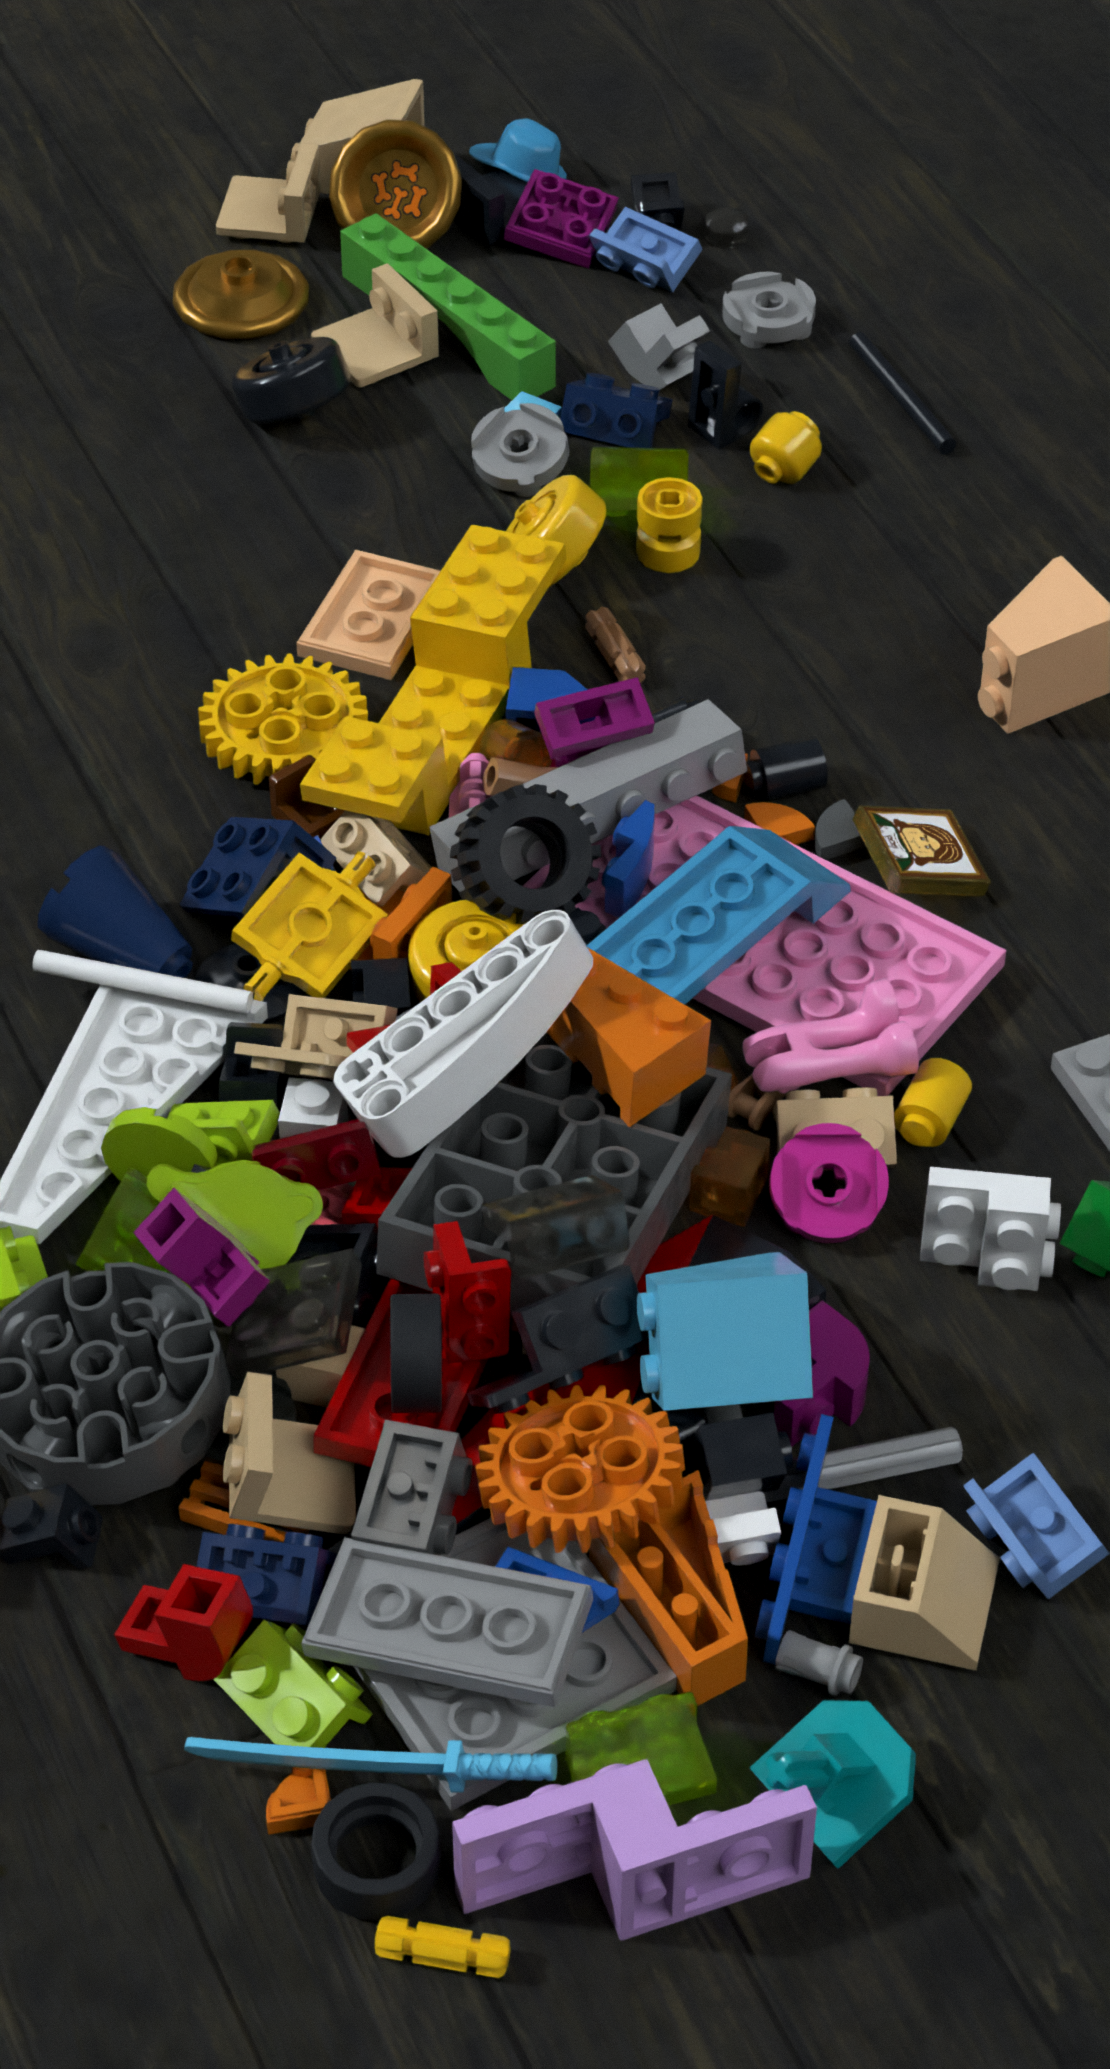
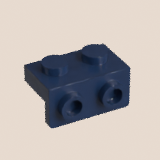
M587 373L586 379L567 383L560 418L565 433L647 451L652 447L656 423L670 417L673 399L659 396L660 389L657 387L633 383L630 390L614 386L615 379L610 376Z

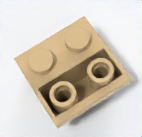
M879 1495L853 1599L849 1643L977 1670L1000 1558L942 1508Z

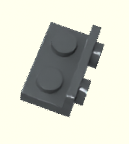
M385 1420L351 1534L352 1539L438 1556L441 1554L448 1555L453 1547L456 1534V1517L452 1516L457 1495L465 1496L467 1494L473 1471L472 1459L467 1458L459 1433Z

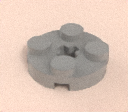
M757 272L747 274L732 283L731 292L727 294L725 291L722 309L723 320L732 332L740 335V342L749 348H761L767 343L803 340L811 335L812 323L815 318L816 297L813 290L804 281L795 278V285L781 281L782 273Z
M519 403L520 410L505 412L504 407L495 409L479 421L472 433V459L475 471L486 483L497 489L514 491L515 494L521 497L533 496L540 491L541 486L556 478L567 462L569 445L564 432V426L560 418L553 411L533 403ZM524 442L529 443V449L523 452H512L510 448L511 445L520 447Z

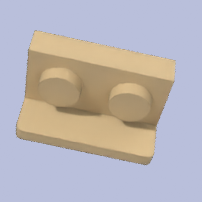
M345 810L321 839V843L337 857L336 861L343 869L358 851L365 853V859L368 856L373 859L376 867L370 871L359 884V887L374 904L380 907L384 906L398 889L405 892L411 884H418L432 868L389 820Z

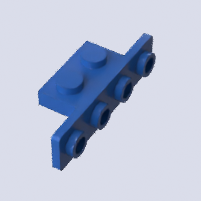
M821 1414L817 1434L804 1432L796 1469L807 1472L803 1490L794 1487L790 1488L782 1523L794 1527L790 1545L777 1542L769 1580L780 1583L776 1602L763 1599L755 1632L756 1638L766 1640L763 1662L774 1665L776 1663L788 1610L851 1625L853 1599L877 1501L818 1487L834 1419L832 1416Z

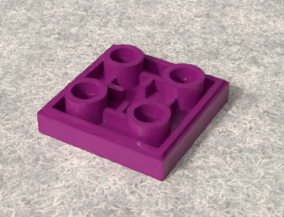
M534 169L505 228L503 240L589 269L596 255V250L589 235L594 228L606 233L617 209L619 197L604 193L598 188L587 187L560 178L554 173H546Z

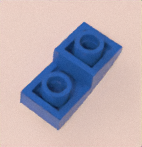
M647 800L630 817L625 816L618 823L612 839V843L616 847V857L609 861L602 875L601 884L605 887V912L616 918H620L636 904L646 886L652 868L655 816L654 803Z

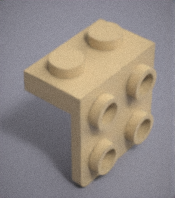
M289 994L281 1047L236 1042L234 1053L251 1056V1068L301 1077H320L334 1080V1073L338 1066L353 1054L346 1045L347 1033L391 1025L396 1021L398 1008Z
M247 1372L239 1395H230L226 1403L223 1432L229 1434V1446L224 1460L223 1481L229 1483V1518L347 1534L351 1532L356 1521L354 1463L314 1453L313 1435L318 1425L273 1419L272 1375Z

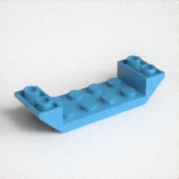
M728 826L586 946L679 1002L686 1004L793 911L814 924L850 893L851 888L849 883L771 830Z

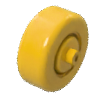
M564 475L551 481L530 500L522 503L506 532L536 536L546 540L565 543L566 561L549 586L551 587L573 567L579 565L586 557L589 548L604 524L607 510L606 503L602 497L575 475Z
M473 900L451 902L430 912L415 927L408 945L409 981L417 1000L421 1003L430 996L432 965L453 962L463 971L524 924H516V913H512L510 918L506 920L493 917L480 910Z

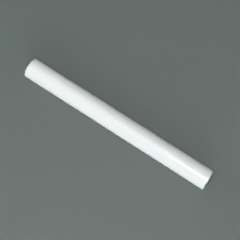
M37 950L33 959V970L35 972L247 1014L250 1012L253 1003L252 991L44 950Z

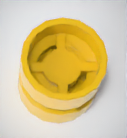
M667 477L648 482L640 489L637 497V521L639 525L637 528L636 553L639 561L646 567L658 572L673 573L686 570L698 561L701 551L702 495L693 483L679 478Z

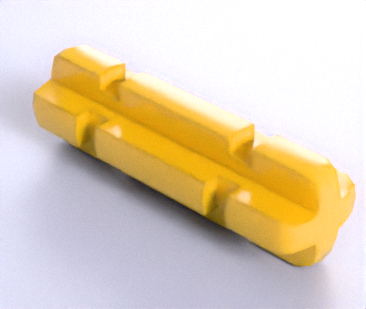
M393 1916L382 1917L377 1926L374 1944L375 1953L379 1957L402 1961L404 1955L413 1956L412 1963L467 1972L468 1966L477 1967L476 1974L494 1978L503 1977L508 1968L511 1947L510 1940L505 1936L482 1933L481 1939L472 1938L473 1931L421 1921L418 1922L417 1928L408 1926L409 1919Z

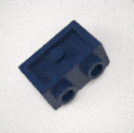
M228 1524L226 1535L202 1533L196 1567L240 1576L252 1603V1619H265L270 1622L296 1624L304 1627L309 1626L322 1594L326 1567H333L338 1555L322 1549L324 1538L304 1533L286 1532L284 1543L264 1540L266 1530L238 1524Z

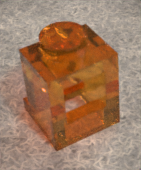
M726 1126L716 1148L708 1146L703 1154L700 1166L695 1165L691 1172L690 1211L706 1216L715 1215L727 1222L745 1227L768 1177L770 1139L755 1135L746 1130Z

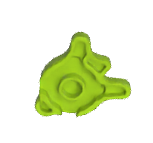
M239 1160L222 1163L208 1171L199 1173L184 1172L168 1164H159L153 1167L147 1176L146 1184L153 1197L161 1202L173 1188H176L237 1238L260 1262L257 1266L266 1276L274 1274L289 1261L296 1252L306 1228L319 1218L323 1209L320 1192L313 1185L294 1182L284 1175H280L275 1170L260 1165V1162Z

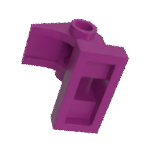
M638 677L536 703L534 711L547 747L550 767L556 768L609 744L651 734L655 725ZM595 717L594 721L579 723V720Z

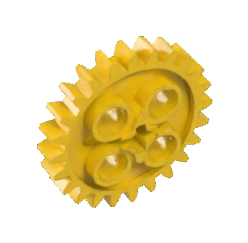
M287 654L283 663H276L271 655H266L265 665L259 667L254 662L246 660V671L243 673L232 668L227 669L228 682L214 679L212 681L213 692H204V706L198 708L201 743L206 744L207 756H217L219 769H225L233 765L234 778L236 779L243 777L248 772L253 773L255 785L261 783L266 776L270 777L283 767L291 765L308 755H312L317 759L344 716L368 721L367 698L360 694L359 682L349 683V676L346 670L333 674L332 662L330 661L316 668L313 665V656H308L301 664L294 663L292 654Z

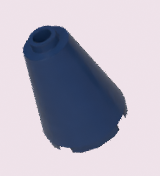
M99 845L86 851L63 872V874L70 878V881L60 894L51 888L45 897L38 914V928L51 941L95 961L186 978L193 966V962L190 960L192 947L120 854L112 849L110 850L106 846Z

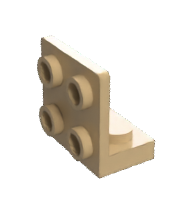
M300 144L295 161L289 160L286 180L233 176L216 223V234L232 236L237 239H269L282 243L305 242L321 191L319 145Z
M388 263L372 269L373 290L369 294L372 305L371 309L311 333V338L329 337L339 344L350 371V381L356 387H364L376 383L381 379L439 357L437 310Z

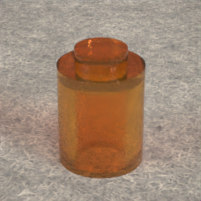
M511 719L498 720L492 723L482 735L480 752L488 761L493 757L538 767H550L552 763L542 733Z

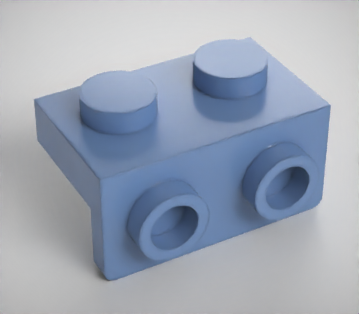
M624 207L607 233L594 228L589 235L597 252V260L606 268L612 271L622 269L633 274L640 283L649 288H655L657 285L672 293L703 250L698 239L627 207Z
M1034 1453L984 1490L974 1478L963 1485L975 1502L973 1506L966 1510L988 1541L999 1535L1007 1545L1009 1551L1000 1558L1023 1588L1033 1581L1046 1598L1049 1599L1109 1555V1552Z

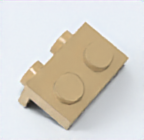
M861 1087L844 1090L843 1098H820V1091L796 1090L787 1092L785 1094L786 1100H777L773 1108V1121H776L778 1153L788 1141L795 1137V1134L804 1128L821 1123H836L851 1127L861 1133V1138L868 1141L874 1150L877 1148L887 1168H895L897 1165L893 1096H878L876 1088ZM823 1169V1171H833L832 1169Z

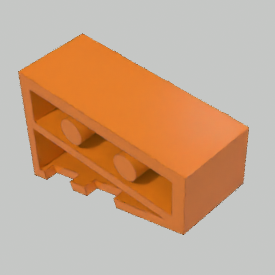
M588 948L594 958L593 966L572 1000L551 1025L547 1033L573 1063L581 1061L592 1074V1085L601 1095L608 1093L620 1107V1118L630 1128L706 1075L711 1020Z

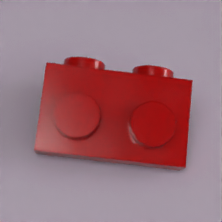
M458 1221L433 1224V1250L424 1252V1269L429 1288H433V1294L441 1295L442 1345L448 1364L506 1355L509 1352L511 1269L508 1260L497 1259L471 1263Z

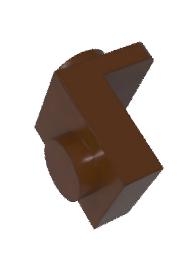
M308 755L291 765L283 767L269 777L271 814L277 820L295 821L312 837L318 835L321 840L345 810L302 800L300 783L316 760L312 755Z

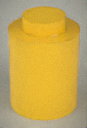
M930 1058L921 1063L894 1112L895 1127L906 1141L916 1146L935 1147L944 1143L972 1091V1082L968 1074L959 1065L942 1058Z

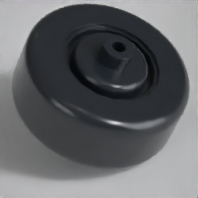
M312 337L291 343L280 341L269 346L268 352L251 360L237 371L232 380V387L243 415L248 421L255 424H272L293 418L301 420L313 415L316 409L331 402L346 390L350 384L351 375L341 348L334 339L329 337Z

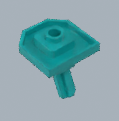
M823 1700L757 1760L750 1769L769 1791L774 1789L788 1791L807 1785L817 1806L814 1843L837 1868H840L913 1800L916 1753L869 1701Z

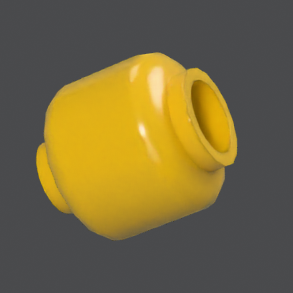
M800 412L774 414L750 443V454L755 463L754 469L763 480L772 484L778 481L795 484L801 480L821 455L822 443L819 438L820 431L817 425Z

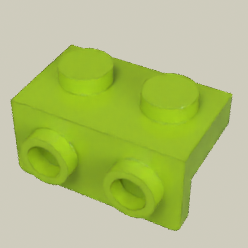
M264 1619L228 1661L221 1674L214 1678V1680L275 1745L325 1748L349 1719L365 1724L373 1713L358 1699L363 1692L358 1682L338 1666L334 1665L329 1669L320 1659L306 1657L301 1644L306 1633L303 1628L292 1624L289 1629H286Z

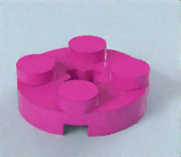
M821 1123L804 1128L781 1148L772 1165L769 1190L773 1206L780 1215L781 1221L787 1230L815 1242L838 1243L850 1240L870 1229L886 1201L889 1177L884 1158L877 1148L874 1150L868 1141L861 1138V1133L845 1125ZM823 1169H832L835 1179L845 1181V1189L836 1190L833 1198L824 1197L822 1190L814 1189L812 1180L820 1179Z

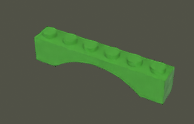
M377 213L363 218L361 221L340 231L342 276L369 295L370 291L373 290L372 269L388 263L437 310L438 318L464 344L477 362L488 383L511 400L521 391L538 397L556 387V341Z

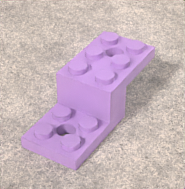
M648 1759L629 1765L622 1763L611 1764L600 1769L592 1777L564 1786L559 1784L547 1785L537 1789L527 1798L499 1807L495 1805L482 1806L472 1810L464 1818L453 1821L455 1893L463 1913L467 1914L592 1873L619 1939L622 1941L810 1878L817 1806L807 1785L788 1791L774 1789L760 1794L749 1804L724 1812L717 1810L706 1811L693 1817L687 1824L677 1827Z

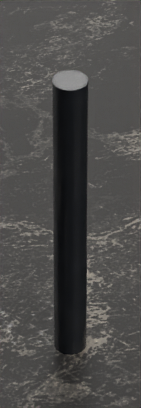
M855 333L849 341L853 350L939 452L944 455L951 453L956 447V440L865 333Z

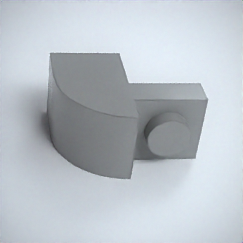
M660 303L626 321L608 342L631 376L642 384L662 389L693 372L695 347L710 330L700 315L676 327Z

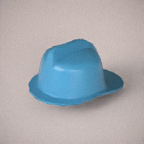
M528 118L517 119L508 124L498 143L476 144L470 147L469 154L474 159L505 170L526 182L529 181L534 169L546 173H554L563 179H566L567 176L564 169L559 165L561 144L557 135L538 122Z

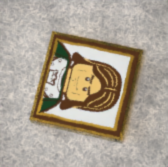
M858 806L852 820L890 893L961 896L985 895L991 881L952 810Z

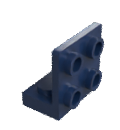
M231 817L216 832L212 849L202 866L190 877L187 884V892L181 900L180 906L188 913L236 917L241 921L299 852L321 868L329 870L337 857L293 820Z

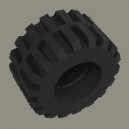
M534 784L528 788H524V785H518L491 796L466 814L469 818L459 824L454 834L459 837V842L451 846L450 858L457 859L458 867L452 869L451 874L453 882L462 880L465 887L464 890L459 892L462 900H473L480 910L501 920H506L510 918L512 913H516V924H526L535 916L549 910H562L570 914L576 910V904L587 899L592 892L587 886L589 883L597 881L600 869L592 866L593 860L601 857V845L591 846L590 836L597 834L594 823L591 822L584 825L580 819L586 812L579 803L568 806L565 803L569 796L568 794L560 790L547 793L546 785ZM511 827H522L534 832L543 841L548 850L550 859L549 873L543 885L537 889H530L517 884L509 877L502 865L500 846L504 834Z

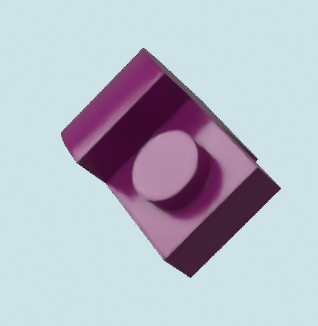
M173 1188L133 1232L160 1265L188 1284L204 1300L210 1312L229 1327L246 1308L253 1304L260 1292L270 1282L268 1277L257 1266L260 1262L219 1222L176 1188Z
M823 1300L809 1310L813 1398L775 1401L774 1419L777 1432H787L791 1447L803 1438L804 1432L810 1434L817 1433L821 1414L828 1416L834 1414L851 1427L859 1418L865 1405L870 1361L867 1342L860 1330L852 1322Z

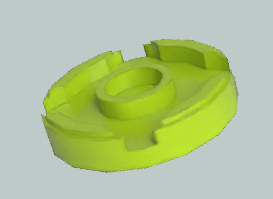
M147 1107L125 1110L111 1120L101 1145V1151L105 1164L116 1178L133 1190L155 1198L150 1194L146 1182L150 1170L159 1164H168L184 1172H191L194 1164L210 1168L216 1167L215 1163L218 1159L216 1147L204 1131L188 1119L171 1113L169 1120L160 1116H154L157 1109Z

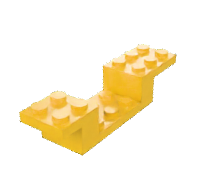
M471 524L410 617L416 662L415 668L379 723L344 716L300 783L302 800L389 820L398 829L429 836L431 833L429 827L438 822L449 804V797L460 781L461 763L469 754L482 751L506 712L513 667L532 668L527 621L566 561L565 543Z

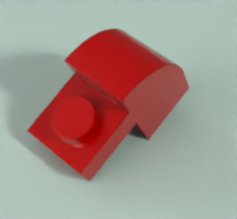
M183 1564L168 1590L143 1585L114 1636L122 1651L177 1663L183 1678L186 1680H211L218 1677L226 1666L252 1620L253 1607L240 1576Z

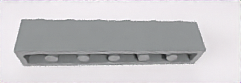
M707 699L655 723L653 733L609 744L522 785H524V788L534 784L546 785L547 793L560 790L568 794L569 796L565 802L568 806L579 803L586 811L580 817L584 825L593 822L597 830V834L590 836V842L593 844L614 834L620 820L625 816L630 817L645 800L654 803L655 815L747 772L742 729ZM474 807L429 827L438 869L451 874V870L458 867L457 859L450 858L451 846L459 842V837L454 834L459 824L469 818L466 814ZM516 826L506 831L500 846V857L506 873L513 881L550 864L548 850L543 841L534 832ZM452 878V884L459 892L465 889L462 880L453 882Z

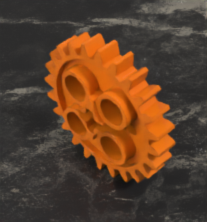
M574 1385L570 1398L561 1399L554 1390H549L547 1404L540 1406L535 1401L530 1400L525 1404V1415L521 1416L512 1412L504 1413L506 1429L490 1428L488 1430L490 1444L479 1446L481 1463L476 1464L477 1479L483 1508L490 1509L492 1523L494 1525L506 1523L508 1537L511 1539L527 1532L529 1545L532 1548L539 1546L546 1538L553 1539L555 1553H561L568 1541H577L581 1552L588 1553L591 1540L601 1538L603 1543L609 1548L615 1547L614 1533L623 1531L634 1539L639 1537L637 1522L642 1520L657 1525L660 1522L658 1507L673 1508L675 1505L673 1491L681 1490L684 1486L682 1471L685 1470V1461L677 1426L669 1427L668 1413L666 1411L653 1413L651 1399L649 1398L640 1400L632 1405L630 1390L627 1389L621 1391L614 1399L607 1398L605 1385H600L592 1396H584L580 1386Z

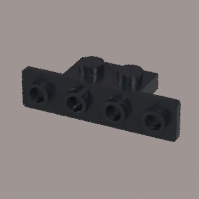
M619 1265L512 1312L531 1365L467 1393L471 1406L493 1407L495 1414L504 1413L530 1401L528 1392L547 1384L549 1389H557L584 1377L582 1368L598 1360H601L602 1365H611L637 1354L638 1351L635 1344L648 1339L649 1333L648 1331H641L637 1315V1296L639 1291L630 1266Z

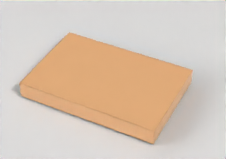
M355 550L297 641V656L302 658L313 656L314 661L322 663L330 661L333 666L392 680L413 645L410 617L440 573V570Z

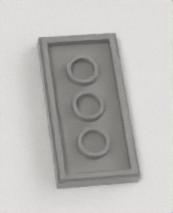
M345 1537L301 1644L306 1657L556 1707L593 1602L592 1586L428 1553L361 1542Z

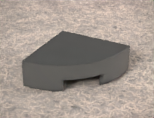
M845 799L832 804L821 814L815 833L817 856L827 860L868 846L869 831Z

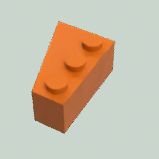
M699 1470L683 1477V1489L673 1491L675 1501L673 1508L658 1507L660 1522L657 1525L639 1520L637 1522L639 1537L634 1539L623 1531L614 1533L615 1547L609 1548L603 1543L601 1538L591 1540L589 1548L590 1561L608 1585L618 1588L619 1599L677 1676L676 1690L690 1710L746 1681L748 1636L728 1569L725 1570L718 1546L713 1519H710L704 1499L703 1484Z

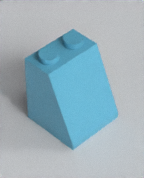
M780 1252L764 1253L646 1274V1292L638 1293L637 1296L638 1322L641 1331H648L650 1352V1355H642L640 1359L641 1383L644 1393H652V1399L663 1411L813 1398L807 1272Z

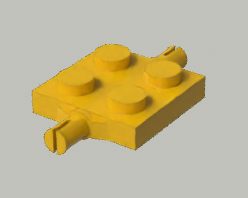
M358 851L343 871L337 873L336 871L321 868L299 852L232 930L231 940L255 956L262 965L248 983L243 986L244 990L253 992L254 1000L263 1001L264 997L279 979L295 984L312 997L325 998L349 970L351 961L357 960L369 946L370 937L376 923L381 918L388 917L386 912L367 900L358 887L370 871L376 867L375 862L370 856L365 859V853Z

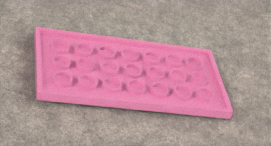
M697 795L655 814L652 868L646 886L636 904L728 826L763 828ZM613 834L591 844V846L601 845V857L593 860L592 864L593 867L600 869L597 881L588 884L587 887L592 892L587 899L575 905L576 908L582 911H589L597 915L600 923L606 928L619 919L605 912V887L601 884L602 875L607 864L612 858L616 857V847L612 843ZM787 841L849 883L851 892L814 924L793 911L694 996L693 999L755 1032H759L783 1024L826 1020L852 1013L859 1009L866 985L872 981L886 978L890 981L896 995L899 1022H908L913 1031L920 1061L1005 966L1007 950ZM550 864L536 872L523 887L530 889L541 887L548 876ZM870 1073L843 1078L860 1087L876 1088L878 1096H888L906 1075L892 1077Z

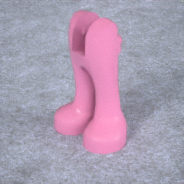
M886 978L872 981L866 985L859 1009L852 1013L832 1019L789 1023L771 1027L747 1037L742 1045L746 1063L755 1067L752 1074L753 1080L763 1092L779 1091L785 1094L812 1083L870 1073L897 1077L917 1073L919 1067L918 1049L913 1031L908 1022H899L896 995L890 981Z

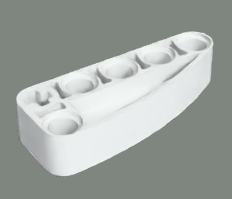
M562 910L542 912L347 1057L335 1071L333 1081L358 1120L366 1123L370 1134L387 1154L399 1158L410 1156L422 1149L456 1122L522 1060L572 1000L589 974L594 958L566 912Z

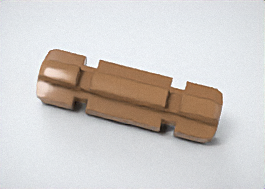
M600 607L596 611L590 610L585 616L587 619L585 628L590 636L596 640L595 644L609 666L615 670L614 674L618 680L624 681L638 677L641 683L646 676L644 674L646 665L641 657L635 653V648L621 626L616 623L617 620L612 612L606 607Z

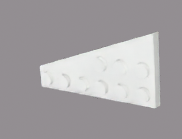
M100 984L0 1180V1228L10 1226L15 1239L32 1235L35 1237L36 1243L41 1244L112 1173L105 1164L101 1151V1145L111 1120L125 1110L141 1107L157 1109L154 1116L167 1118L173 1104L182 1103L225 1061L226 1029L230 1022L262 1024L268 1018L267 1002L253 1000L251 1010L247 1014Z

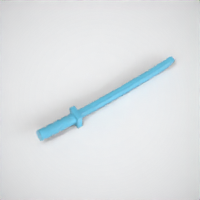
M188 1737L184 1746V1750L189 1753L219 1761L375 1773L445 1775L450 1792H464L466 1780L506 1779L507 1781H522L525 1779L526 1781H542L545 1779L546 1781H555L557 1776V1758L555 1754L530 1755L514 1753L511 1755L510 1753H494L491 1755V1753H474L472 1755L471 1753H465L461 1740H448L446 1754L301 1747Z

